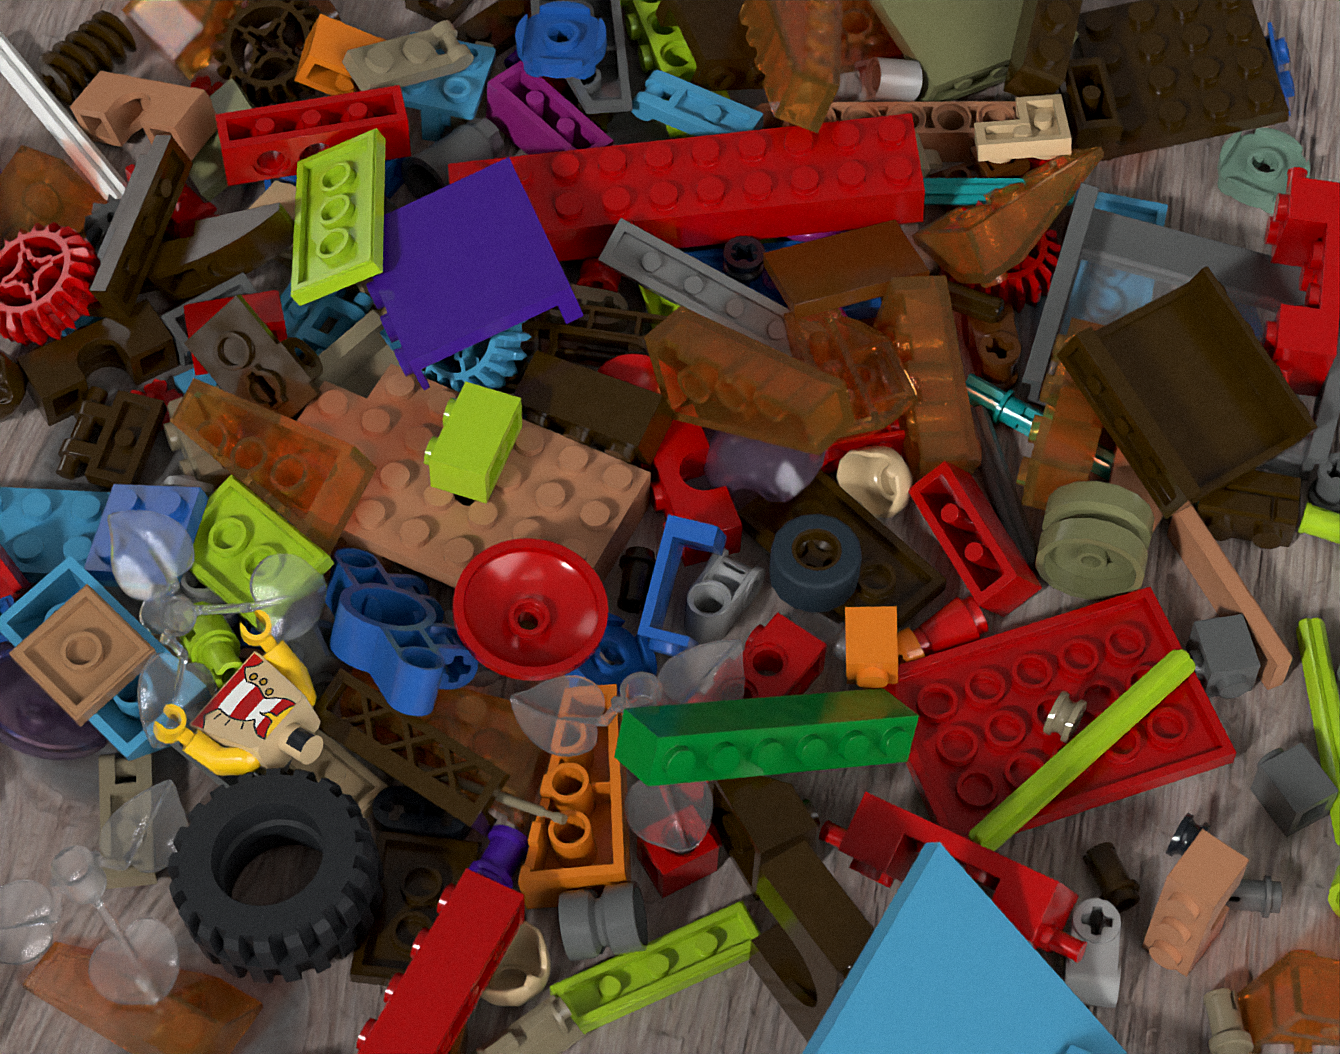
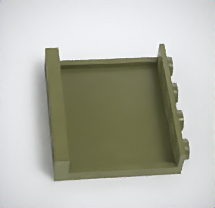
M868 0L906 60H915L921 65L922 87L917 99L914 100L915 102H950L1005 82L1024 0ZM1076 30V33H1075L1074 42H1075V40L1077 39V37H1078V35H1079V33L1077 32V30Z

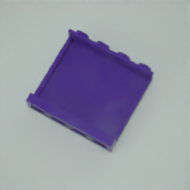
M509 157L384 215L383 272L372 276L374 280L366 283V286L377 309L380 310L385 307L387 310L386 314L380 316V320L392 343L400 341L401 347L395 349L394 353L406 377L414 373L423 390L430 388L423 368L553 307L558 306L566 324L584 316Z

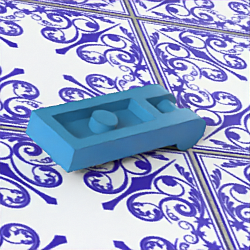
M655 70L651 73L645 82V91L638 92L632 100V113L637 118L644 121L655 119L695 137L760 130L763 127L764 113L660 70Z

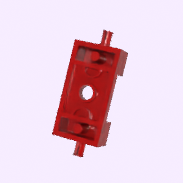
M1292 167L1287 172L1286 193L1277 194L1274 214L1268 217L1264 243L1272 245L1270 263L1301 267L1299 291L1306 292L1305 304L1299 306L1281 304L1274 321H1266L1262 342L1260 343L1272 361L1279 366L1283 377L1295 394L1317 397L1337 355L1340 317V183L1306 178L1308 174L1306 169Z
M865 791L848 829L827 820L820 830V841H825L837 847L838 851L853 858L849 866L850 869L890 889L894 880L903 883L926 843L940 842L959 864L966 866L964 870L975 882L995 891L991 898L993 903L1035 950L1038 947L1050 954L1054 951L1074 960L1076 963L1080 962L1087 948L1086 941L1063 932L1079 895L1059 881Z

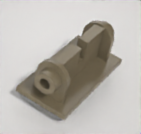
M553 994L470 1054H561L585 1036L570 1017L572 1014L560 997L556 998Z

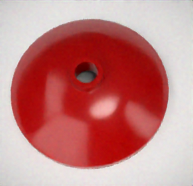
M519 538L490 546L468 563L455 587L452 612L455 628L460 640L469 650V653L481 664L503 676L519 680L540 681L570 673L584 664L594 654L606 630L608 600L599 576L577 553L551 541ZM529 621L536 627L528 630L522 628L519 623Z

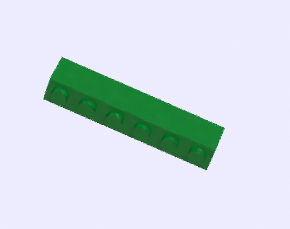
M883 688L624 708L614 757L647 787L908 762L919 715Z

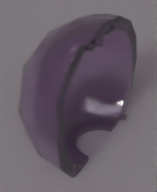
M765 403L737 411L723 422L711 437L704 471L710 490L726 486L733 502L735 501L734 491L743 488L758 492L767 502H785L793 498L812 482L823 466L826 447L823 444L819 430L808 418L798 411L783 405Z

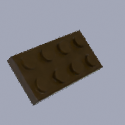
M808 458L737 512L742 523V529L770 554L776 533L786 522L801 515L823 514L835 517L852 529L859 539L862 559L855 592L843 605L833 609L844 620L845 607L897 606V629H899L946 588L947 579Z

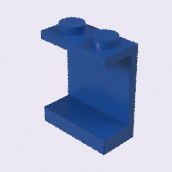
M668 514L637 635L649 640L648 649L683 659L685 650L698 653L699 642L691 637L662 629L683 547L722 556L727 536L718 526Z

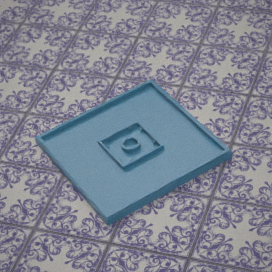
M929 842L924 845L802 1054H1066L1071 1044L1092 1054H1127V1052L940 842Z

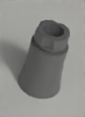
M475 117L466 124L459 125L426 149L405 158L401 165V173L408 190L418 200L450 185L449 163L496 158L504 149V141L500 136L499 129L487 118L480 119Z

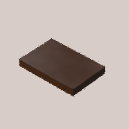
M896 220L763 253L764 268L795 319L930 284L929 269Z

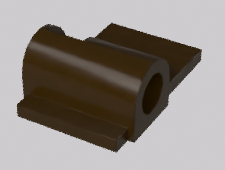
M241 294L236 295L184 342L224 391L221 396L249 430L251 432L257 431L264 441L275 434L321 393L313 383L323 373V365L315 351L307 343L296 337H289L279 342ZM295 348L300 349L307 355L303 361L297 356Z

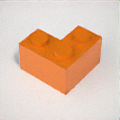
M320 14L305 40L295 81L330 96L361 91L342 63L347 50L386 40L347 25L342 21Z

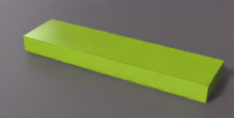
M739 901L648 942L646 951L620 954L549 986L550 995L554 994L556 998L560 997L572 1014L570 1017L582 1033L585 1034L749 960L751 940L761 933L744 902Z

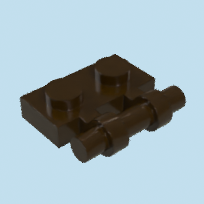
M91 386L86 399L80 401L74 413V418L77 421L70 438L64 439L59 449L58 455L61 457L56 474L62 478L73 480L79 466L88 464L84 475L91 484L112 488L113 484L138 485L168 409L163 400L118 390L112 407L104 404L108 397V392L100 387ZM104 426L97 444L89 443L94 429Z

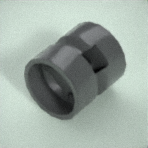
M636 881L606 885L601 897L593 889L587 890L585 888L564 891L559 895L560 931L564 949L570 961L596 958L599 954H603L606 946L616 955L646 951L648 947L647 917L641 889Z

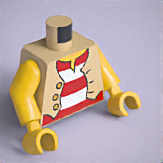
M255 610V616L266 627L263 633L258 635L250 634L241 622L240 633L244 642L251 646H261L265 653L261 656L259 653L253 652L191 721L189 726L193 731L186 727L187 717L184 710L174 704L165 705L163 712L168 718L177 722V728L167 729L161 723L154 721L153 732L160 742L174 743L179 741L184 745L182 751L219 776L244 775L250 772L266 775V769L284 768L292 758L305 765H309L319 757L323 749V739L315 734L319 728L320 719L312 708L317 696L308 669L283 640L277 642L271 635V619L262 610Z

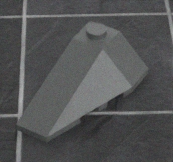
M530 0L532 16L540 13L539 6L556 1H569L585 5L590 8L591 16L595 17L598 21L600 17L604 21L607 49L603 59L596 65L595 73L586 79L570 77L566 78L586 114L632 111L620 0ZM559 37L557 42H566L567 37Z

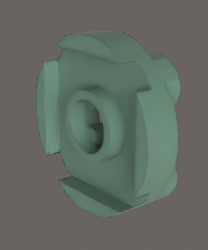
M1256 128L1255 134L1241 136L1242 131L1235 133L1226 140L1220 152L1217 163L1218 188L1223 194L1232 196L1243 204L1261 208L1263 211L1273 214L1277 194L1286 193L1288 169L1292 167L1304 168L1308 171L1306 177L1308 178L1311 168L1309 159L1306 163V159L1301 154L1303 147L1296 139L1282 131L1272 128ZM1262 164H1267L1270 166L1269 172H1261L1255 167L1259 168Z

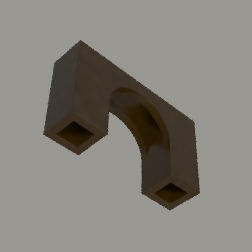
M803 840L758 867L756 893L779 923L751 940L749 964L809 1043L873 934L874 928L808 842Z

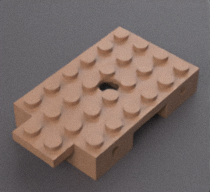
M394 364L389 365L368 398L324 380L319 388L321 393L307 405L275 451L278 464L313 478L294 505L293 510L294 514H298L300 517L297 529L319 548L332 555L341 548L361 549L373 554L387 573L393 563L396 562L453 588L456 587L462 571L475 556L490 546L519 538L542 539L569 548L581 556L594 569L603 584L650 506L651 472L522 419V429L487 504L479 501L472 503L470 506L461 504L456 500L453 493L431 487L429 466L424 464L425 451L431 437H439L444 427L443 415L446 405L451 398L457 399L460 392L429 379L427 381L430 388L423 390L414 373L406 377L401 367ZM529 621L519 623L522 628L528 630L536 627Z

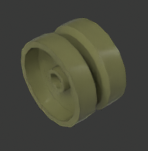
M1078 481L1057 488L1048 497L1042 525L1043 532H1041L1035 560V567L1040 577L1050 586L1063 593L1092 601L1107 600L1138 590L1142 586L1148 559L1147 550L1151 541L1155 519L1150 505L1138 494L1119 485L1100 481Z

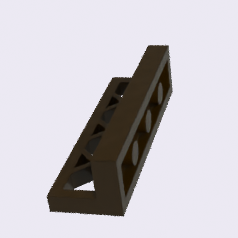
M156 135L148 155L140 154L97 254L101 264L89 291L98 301L87 306L90 315L87 317L129 318L193 166L192 161L172 135Z
M340 668L313 708L320 719L318 730L484 837H487L497 821L495 817L488 813V810L509 780L510 775L418 716L407 715L393 709L380 692ZM347 686L360 693L363 714L342 719L332 713L331 710ZM371 701L378 704L383 709L373 711ZM397 716L402 721L405 740L382 745L378 742L375 721ZM365 724L367 734L360 731L355 726ZM412 727L425 735L414 737ZM438 742L443 746L446 766L425 772L419 768L416 747ZM407 750L408 761L396 754V752ZM454 753L466 761L455 764ZM479 768L492 777L476 802L473 803L461 795L457 774ZM448 776L450 787L437 779Z

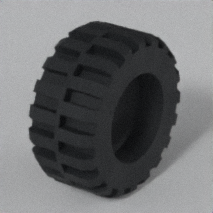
M268 768L264 776L255 777L253 772L238 776L239 783L228 788L222 784L211 791L212 799L206 805L199 802L187 815L191 822L189 827L181 826L178 829L173 841L177 852H173L169 856L168 874L172 879L169 885L172 900L191 937L198 944L203 955L213 964H222L226 973L243 978L249 971L254 982L269 984L273 982L274 976L282 975L287 983L302 980V972L315 968L316 973L319 974L332 967L329 960L338 953L342 957H346L357 947L354 937L357 933L363 936L366 935L375 921L370 909L377 910L381 906L384 893L380 884L384 879L383 863L366 818L363 817L359 805L352 796L343 794L340 785L328 778H321L318 782L314 772L295 769L293 775H287L284 768ZM286 845H301L313 848L323 854L319 870L312 881L301 892L285 901L272 905L256 906L244 904L232 898L233 887L239 874L250 861L267 850Z

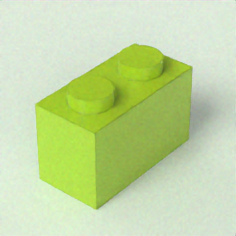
M465 381L458 398H451L446 405L443 415L444 427L439 437H431L425 451L424 464L429 466L431 487L487 504L522 429V403L520 397Z

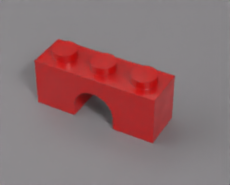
M695 409L676 413L651 465L635 461L637 467L651 472V504L655 511H663L666 520L669 514L718 526L727 536L724 548L729 550V555L741 551L742 523L727 487L698 490L686 484L690 479L709 474L710 445ZM683 547L681 559L684 567L708 561L712 553Z

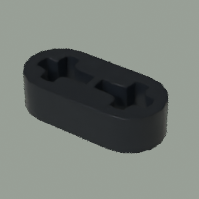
M390 786L382 790L375 797L372 804L374 824L377 830L464 840L472 829L456 818L452 820L451 826L441 825V818H444L446 811L406 786ZM394 805L404 806L405 813H401L397 821L390 820L389 813L393 811Z

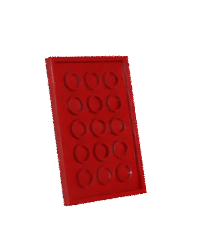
M1150 586L898 665V683L887 684L883 689L919 715L908 762L905 763L932 823L968 839L970 830L1067 745L1060 740V734L1053 732L1048 735L1043 732L1047 717L1062 691L1068 692L1070 694L1069 698L1073 702H1079L1081 699L1087 702L1085 713L1071 738L1072 740L1168 653L1175 649H1183ZM1195 671L1015 834L1233 763L1237 752Z

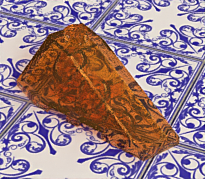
M1102 147L1072 149V154L1060 155L1025 173L1022 176L1024 183H1014L1001 189L995 188L984 194L986 204L972 207L966 211L958 207L914 233L912 237L915 244L960 284L981 283L982 287L986 288L1001 283L1008 278L1007 271L1026 258L1080 188L1081 183L1086 180L1103 158L1104 152Z
M59 942L53 943L22 983L25 990L131 1054H230L264 1008L263 1003L216 976Z

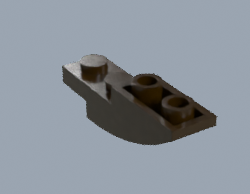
M280 202L195 221L193 236L159 244L139 294L159 290L169 302L207 292L243 272L246 275L270 261L293 244L294 220Z

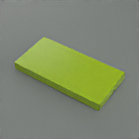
M377 128L297 162L291 297L299 306L383 272L386 139Z

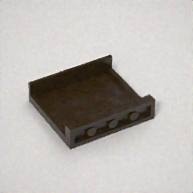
M1208 266L1202 268L1188 283L1094 331L1090 326L1077 333L1057 354V357L1166 519L1294 448L1318 428L1311 418L1307 407L1298 399L1283 377L1279 366L1272 361L1255 336L1251 325L1244 320L1227 295L1225 287L1216 279Z

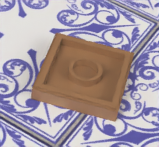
M88 584L9 652L11 658L80 727L159 657L156 650Z

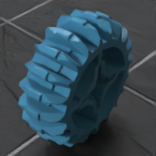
M526 321L427 366L425 370L426 378L458 392H461L465 381L490 389H500L502 386H506L505 377H512L519 373L514 360H523V358L527 357V354L520 348L521 341H527L531 338L529 334L522 332V323Z

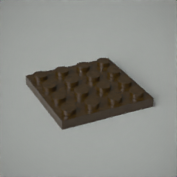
M1139 0L1080 13L1076 30L1079 33L1077 42L1082 58L1100 57L1104 59L1116 100L1117 111L1120 114L1123 125L1121 138L1118 141L1119 147L1116 158L1289 122V109L1252 0Z

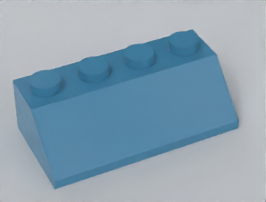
M69 555L0 616V633L16 647L80 589L88 584L156 650L159 656L88 721L128 761L170 747L171 743L160 742L155 737L153 732L154 721L161 723L167 729L177 728V722L164 714V706L174 704L186 712L194 704L210 697L206 687ZM187 718L186 727H189L191 720Z

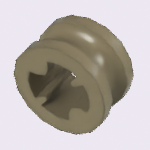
M1062 691L1047 717L1043 732L1048 735L1056 732L1060 734V740L1067 744L1082 720L1087 702L1082 699L1079 702H1073L1069 698L1070 694Z

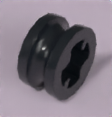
M737 236L730 239L725 244L723 250L724 259L722 266L724 273L740 283H750L757 280L764 270V246L754 237ZM736 257H739L742 260L737 262ZM749 257H751V258H752V262H749V261H747L746 259H748Z
M1187 813L1170 841L1166 854L1171 857L1175 854L1183 856L1203 829L1209 833L1212 825L1207 822L1202 825L1196 824L1193 819L1194 815Z

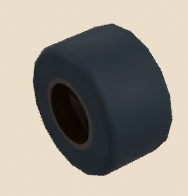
M823 514L801 515L786 522L775 535L770 555L769 572L771 585L779 598L795 609L811 613L830 611L843 605L855 592L859 579L862 559L859 539L848 525L835 517Z

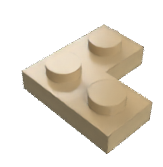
M1061 94L1016 97L1017 120L974 123V138L978 161L1006 163L1012 159L1031 157L1049 160L1059 155L1072 154L1071 134Z

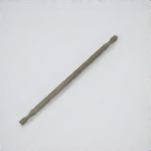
M418 762L419 768L425 772L437 769ZM448 776L437 779L449 784ZM458 776L459 786L462 789L480 795L485 788L482 784ZM500 792L495 800L539 817L550 818L553 822L561 825L567 822V815L551 812L543 806L504 792Z

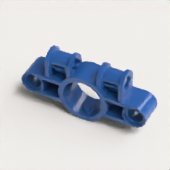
M341 548L334 553L333 562L335 564L331 567L324 596L326 604L335 617L329 641L330 648L346 664L370 673L387 703L393 709L412 716L428 715L434 709L438 689H458L467 685L474 678L478 670V661L463 646L456 628L442 623L444 611L440 603L430 596L429 588L423 579L411 574L387 573L373 554L361 549Z

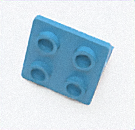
M459 41L460 44L467 45L474 56L473 62L466 69L450 75L401 87L405 107L421 110L422 140L432 142L440 140L445 127H451V116L467 120L475 118L496 59L495 48ZM442 49L435 50L438 55L445 54Z

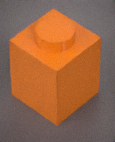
M897 606L845 607L847 684H857L865 689H879L887 684L898 683Z

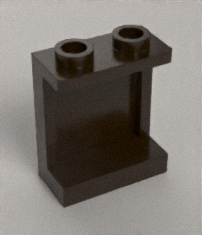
M661 0L655 13L661 27H679L696 62V70L690 83L709 91L767 89L773 86L786 55L758 0Z

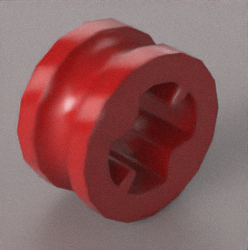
M591 258L583 262L577 285L618 293V284L621 281L622 275L598 263L599 258Z

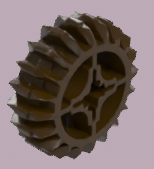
M247 0L248 6L244 9L239 4H233V10L237 14L233 20L221 18L222 24L228 29L227 32L215 34V41L223 46L213 52L214 58L219 63H222L217 68L218 75L224 80L228 81L232 78L236 81L251 102L255 101L257 107L269 106L271 102L272 105L286 103V98L291 102L301 101L300 93L303 91L309 95H315L314 88L295 81L301 56L295 52V45L299 39L297 32L302 26L305 44V40L317 18L322 14L317 6H309L308 0ZM272 22L268 27L259 29L263 25ZM249 43L253 47V54L249 61L252 66L247 72L244 56L246 46ZM262 44L268 46L269 48H281L287 55H283L278 51H276V53L270 50L267 51L262 46ZM290 70L285 75L275 79L280 72Z

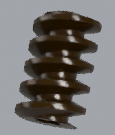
M100 10L93 14L91 21L87 20L80 24L78 31L74 30L68 33L64 41L61 40L55 43L51 51L48 50L40 55L38 63L41 77L55 97L68 106L72 105L75 101L73 91L80 95L87 87L86 81L90 83L99 71L113 73V62L118 65L125 64L127 62L125 50L133 53L137 51L136 42L126 25L117 16L108 11Z

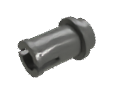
M1264 875L1263 880L1242 879L1225 905L1230 908L1229 910L1261 912L1263 918H1268L1270 913H1280L1282 884L1279 881H1272L1270 875Z

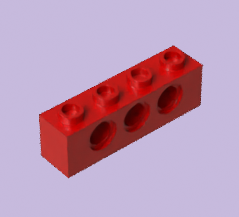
M400 85L215 114L228 186L297 175L298 161L376 128L386 139L385 160L411 156L408 117Z
M777 612L766 626L759 624L754 628L746 640L745 650L735 661L730 658L721 666L715 676L714 685L705 696L699 693L690 703L802 695L824 670L827 644ZM770 670L776 674L764 676L759 674L758 671ZM708 781L665 785L701 811L705 810Z

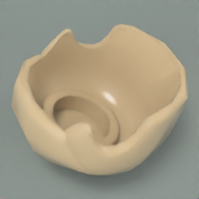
M868 445L849 450L840 459L836 475L838 485L876 518H891L898 515L906 507L910 500L908 491L912 487L913 476L908 465L897 451L886 446Z
M527 921L522 923L480 998L496 1006H521L544 989L550 976L551 962L540 929Z

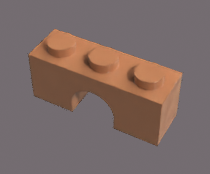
M100 71L70 106L80 127L91 141L122 147L135 132L143 128L151 144L156 135H172L191 161L217 130L216 112L205 90L132 77L125 74Z
M1203 829L1167 875L1142 944V948L1149 952L1157 964L1169 970L1175 969L1185 977L1189 975L1221 931L1230 909L1225 904L1239 886L1249 863L1248 858Z

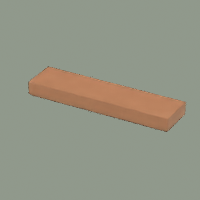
M1189 506L1173 515L1167 533L1168 539L1219 617L1243 614L1261 665L1257 675L1266 689L1270 690L1282 685L1293 657L1195 508Z

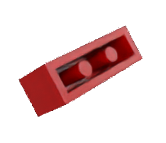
M944 460L910 487L908 491L978 606L1005 617L1042 589L1039 581L970 473Z

